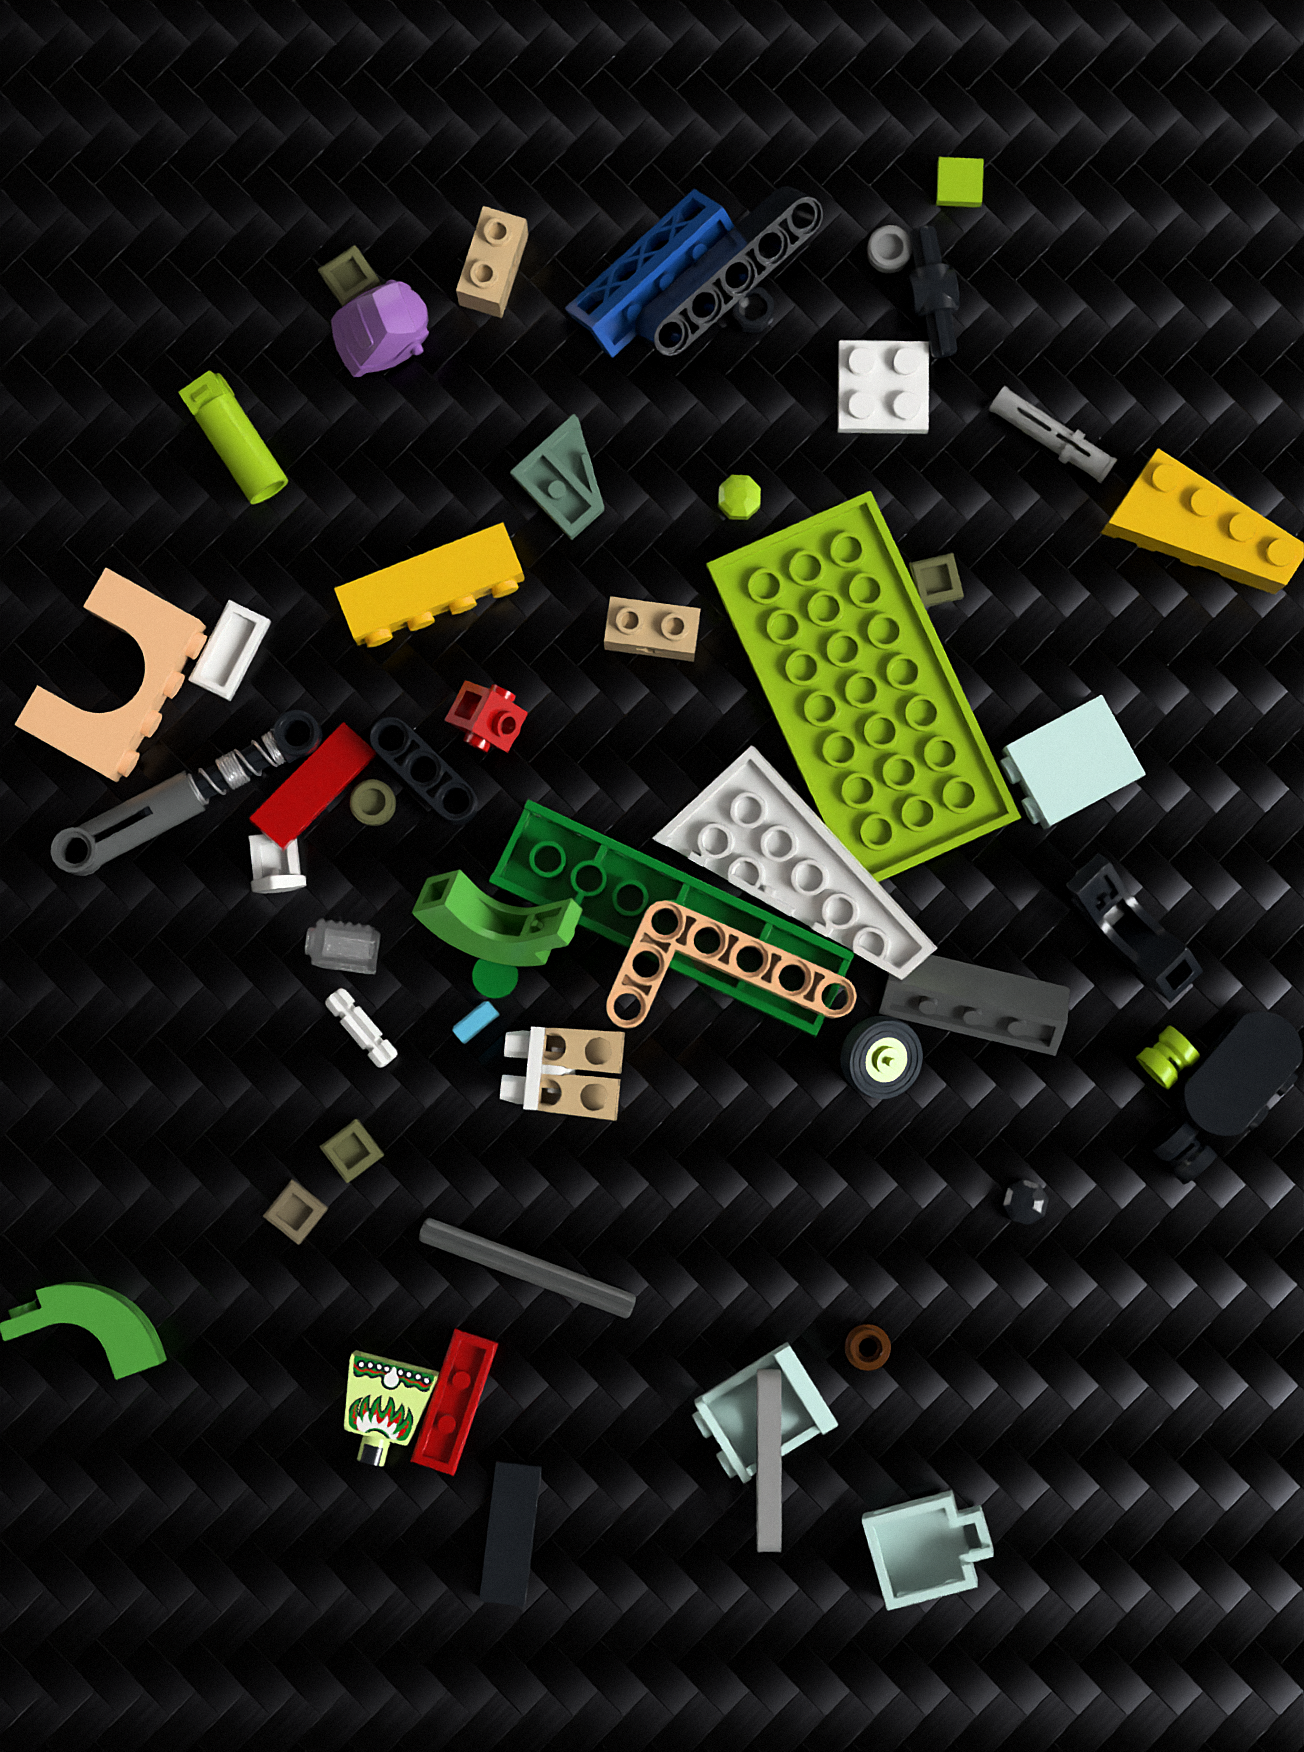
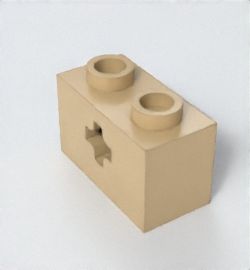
M483 206L456 289L459 305L502 318L528 238L526 219Z
M610 596L604 638L605 650L694 661L700 608Z

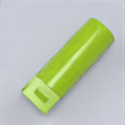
M209 370L178 392L191 413L195 415L197 422L251 504H257L270 498L287 484V477L236 401L232 389L219 373L215 374Z

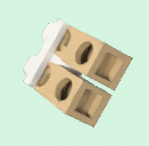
M531 1026V1031L506 1032L504 1056L526 1058L528 1063L526 1077L502 1075L500 1099L523 1104V1109L617 1120L621 1079L576 1075V1070L621 1074L625 1033Z

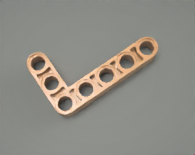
M665 900L651 905L645 913L610 992L606 1007L611 1021L619 1027L628 1029L641 1024L649 1012L675 951L827 1018L842 1017L850 1012L855 1005L856 991L849 980L836 973L679 904ZM667 910L677 917L678 927L670 935H660L652 928L651 920L657 912ZM701 929H711L718 934L720 946L714 953H701L694 946V936ZM751 947L759 951L762 956V965L759 970L748 973L738 967L736 956L741 949ZM640 953H652L659 960L660 967L654 976L648 978L640 977L633 970V960ZM796 966L804 974V984L800 990L791 992L781 986L779 983V973L782 968ZM835 984L844 989L847 999L843 1008L831 1010L823 1004L821 995L825 986ZM630 994L638 998L641 1010L636 1018L633 1020H622L617 1017L614 1012V1004L618 997Z

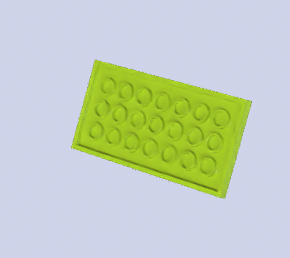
M871 491L706 564L822 822L877 882L883 881L1021 818Z

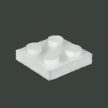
M839 340L838 433L927 434L929 419V341Z

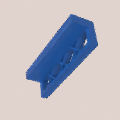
M696 189L692 190L565 308L571 318L588 329L602 350L613 358L637 335L635 332V322L642 309L735 227L721 205ZM698 207L703 210L693 220L685 221ZM669 240L660 250L652 252V249L660 242ZM636 270L628 280L620 282V279L627 272ZM603 300V303L590 315L585 313L595 302Z

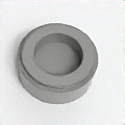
M893 225L878 228L871 235L867 246V257L870 264L876 270L883 273H895L902 270L909 262L912 253L909 235L900 227Z

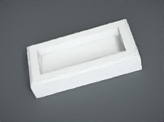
M229 600L188 680L231 702L271 621Z

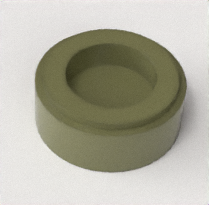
M366 780L358 784L352 791L350 808L353 815L363 824L378 826L386 823L393 816L396 809V798L393 791L384 782Z

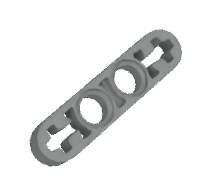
M757 1369L756 1376L757 1552H781L780 1369Z

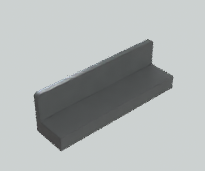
M929 955L902 980L891 973L888 974L880 1001L879 1014L1056 1056L1067 1025L1070 989L1053 983Z

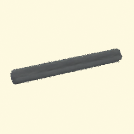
M427 1218L421 1227L419 1240L423 1243L620 1317L628 1318L632 1313L636 1302V1297L632 1293L432 1218Z

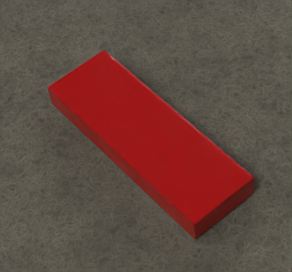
M343 722L249 818V821L283 852L376 757V751Z
M455 1328L411 1462L453 1476L455 1475L499 1342Z

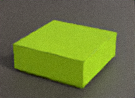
M939 157L937 164L936 205L981 207L984 159Z

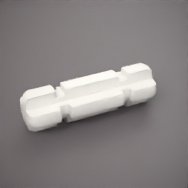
M340 988L336 990L325 1001L326 1006L334 1016L341 1017L340 1023L362 1049L369 1051L368 1056L374 1064L381 1068L386 1066L396 1057V1049L388 1040H383L380 1037L382 1035L381 1031L360 1006H354L355 1000L345 989Z

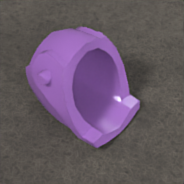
M389 280L386 284L361 294L338 310L331 319L333 338L337 351L353 377H361L365 373L394 367L410 358L412 354H421L423 352L421 344L429 334L426 328L428 324L426 304L417 293L411 290L409 285L402 281Z

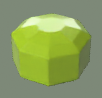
M731 475L719 486L718 507L729 519L747 520L760 508L761 488L749 475Z

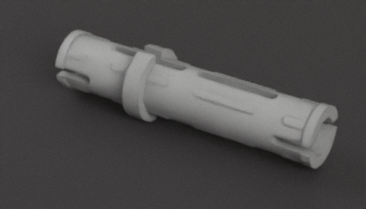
M1006 386L1001 389L989 408V411L998 414L1027 435L1059 454L1058 460L1064 464L1068 461L1097 479L1099 483L1103 482L1117 461L1116 458H1112L1083 439L1084 433L1079 430L1074 433L1040 409H1037L1008 390Z

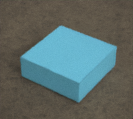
M484 1001L458 1022L452 1031L462 1043H467L500 1014L490 1002Z

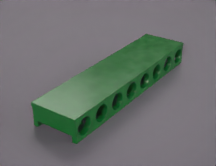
M529 799L489 880V884L537 907L572 898L583 909L577 926L628 950L649 907L656 902L666 900L679 904L842 977H845L855 954ZM662 910L652 917L651 925L658 934L670 935L677 929L678 920L671 911ZM701 930L695 934L693 941L698 951L704 954H711L718 950L720 938L715 931L711 930L700 937ZM746 947L737 953L736 962L741 970L752 973L760 969L762 956L755 948ZM676 951L668 966L670 970L814 1038L817 1037L825 1020L824 1016L713 968L707 971L706 974L696 970L689 957ZM649 952L639 954L659 964V960L654 954ZM786 966L779 973V983L787 991H798L804 984V974L796 966ZM827 985L822 991V1002L829 1009L839 990V985Z

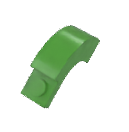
M459 869L427 878L412 914L439 938L470 955L504 965L539 966L546 964L552 949L569 945L570 940L575 934V927L583 909L572 898L532 908L507 905L486 895Z
M67 1282L36 1290L41 1305L40 1309L37 1308L35 1301L8 1310L11 1319L0 1323V1332L4 1341L56 1323H72L84 1327L102 1343L116 1380L167 1360L159 1336L144 1312L122 1294L93 1283Z

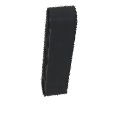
M788 186L774 191L642 309L635 322V332L638 338L667 356L677 355L682 352L816 232L823 219L821 204L815 198ZM798 205L797 212L792 217L793 210ZM765 235L763 244L758 248L760 239ZM732 265L731 272L725 277L727 269ZM699 294L698 302L692 307L694 298ZM667 323L665 331L659 336L660 329Z

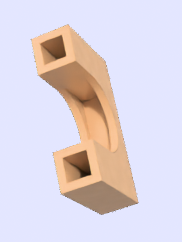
M105 568L83 607L92 615L125 632L137 641L145 661V674L139 691L131 701L117 710L106 713H92L73 706L37 685L15 725L118 783L122 775L127 777L136 766L140 756L136 750L144 736L150 738L159 726L162 719V714L159 713V710L167 697L172 699L181 688L185 675L181 672L189 658L196 659L204 648L207 641V636L204 635L207 627L194 616Z

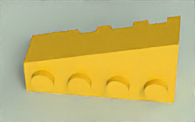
M1159 448L1149 459L1101 531V534L1136 543L1138 547L1153 552L1156 550L1179 558L1181 562L1219 572L1221 576L1272 594H1276L1287 585L1304 559V543Z

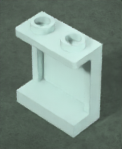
M1102 695L1010 743L1001 750L1004 759L1000 760V765L1005 776L1012 785L1018 782L1026 797L1021 800L1027 816L1033 824L1040 822L1044 830L1146 775Z
M788 1342L694 1400L699 1411L692 1414L693 1419L706 1439L712 1435L717 1439L723 1450L716 1454L728 1476L732 1478L738 1474L743 1483L751 1480V1476L756 1473L757 1369L781 1370V1457L818 1433L825 1434L838 1426L837 1421Z

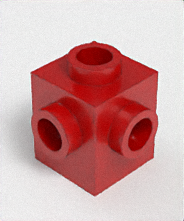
M465 680L445 721L466 733L463 741L486 753L490 746L508 753L514 740L519 735L528 712L515 705L513 701L516 696L504 688L492 684L490 689Z

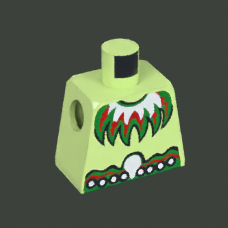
M357 1350L351 1354L344 1429L363 1435L357 1460L371 1465L384 1466L390 1442L408 1445L438 1380L439 1371Z

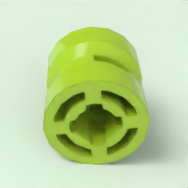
M1168 1026L1159 1034V1042L1152 1048H1145L1136 1056V1059L1157 1083L1168 1090L1178 1081V1074L1184 1068L1193 1067L1201 1059V1056L1180 1032L1172 1026Z

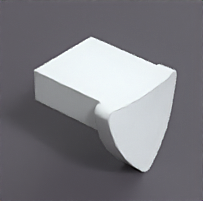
M264 834L249 836L254 878L251 881L252 892L279 893L306 886V877L301 875L297 838L282 852Z

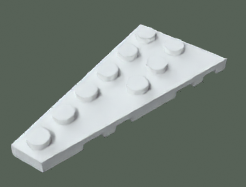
M750 746L652 838L683 854L698 865L706 867L727 879L728 882L788 916H792L810 926L825 937H829L849 948L855 954L901 980L937 949L933 942L754 746Z

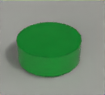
M480 958L473 968L472 980L474 986L482 995L495 999L502 998L510 994L516 987L518 970L516 966L494 963Z

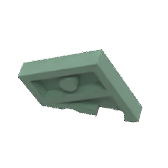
M575 414L510 471L511 476L571 540L604 511V504L581 431L580 422Z

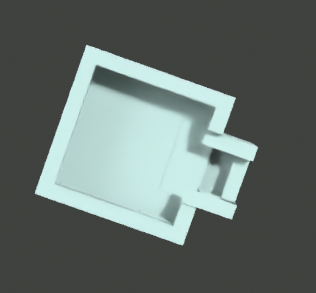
M952 1490L867 1512L862 1517L863 1527L887 1611L977 1587L978 1578L973 1562L993 1557L994 1549L981 1505L958 1511Z

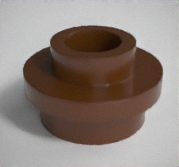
M862 1324L852 1329L847 1335L845 1354L856 1368L866 1371L880 1368L889 1358L891 1351L890 1340L887 1334L878 1326ZM870 1338L875 1341L876 1348L872 1354L863 1355L860 1353L859 1344L863 1339Z

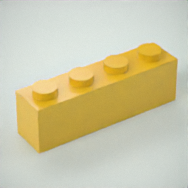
M502 522L336 587L334 590L358 645L366 643L367 647H375L393 638L391 632L408 626L410 631H415L429 626L435 622L433 616L450 610L451 614L454 615L470 610L477 605L476 599L492 593L494 598L511 594L519 589L517 583L525 579Z

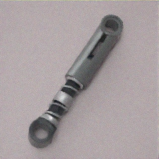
M292 710L286 712L270 728L267 734L265 733L261 736L262 740L258 742L251 740V746L241 751L234 749L231 753L216 759V764L205 770L198 768V774L192 776L182 771L76 828L71 827L62 830L55 836L51 845L53 861L59 868L74 875L86 876L93 874L102 864L205 811L204 804H208L209 798L217 793L225 795L226 789L229 787L235 790L241 784L244 785L247 781L250 782V776L254 774L261 776L262 770L271 765L278 767V765L286 761L289 764L296 759H308L324 742L322 727L312 715L305 711ZM299 724L309 726L311 733L308 742L302 746H292L289 744L288 734L294 726ZM135 820H138L136 823H134V824H132V825H130V826H128V827H126V828H124V829L118 831L117 833H115V834H113V835H111V836H109V837H107V838H105V839H103V840H101V841L99 840V839H101V838H103V837H105V836H107V835H109V834L115 832L116 830H118V829H120V828H122V827H124V826H126V825H128V824L134 822ZM84 840L88 847L87 856L82 862L72 864L68 857V850L75 841Z

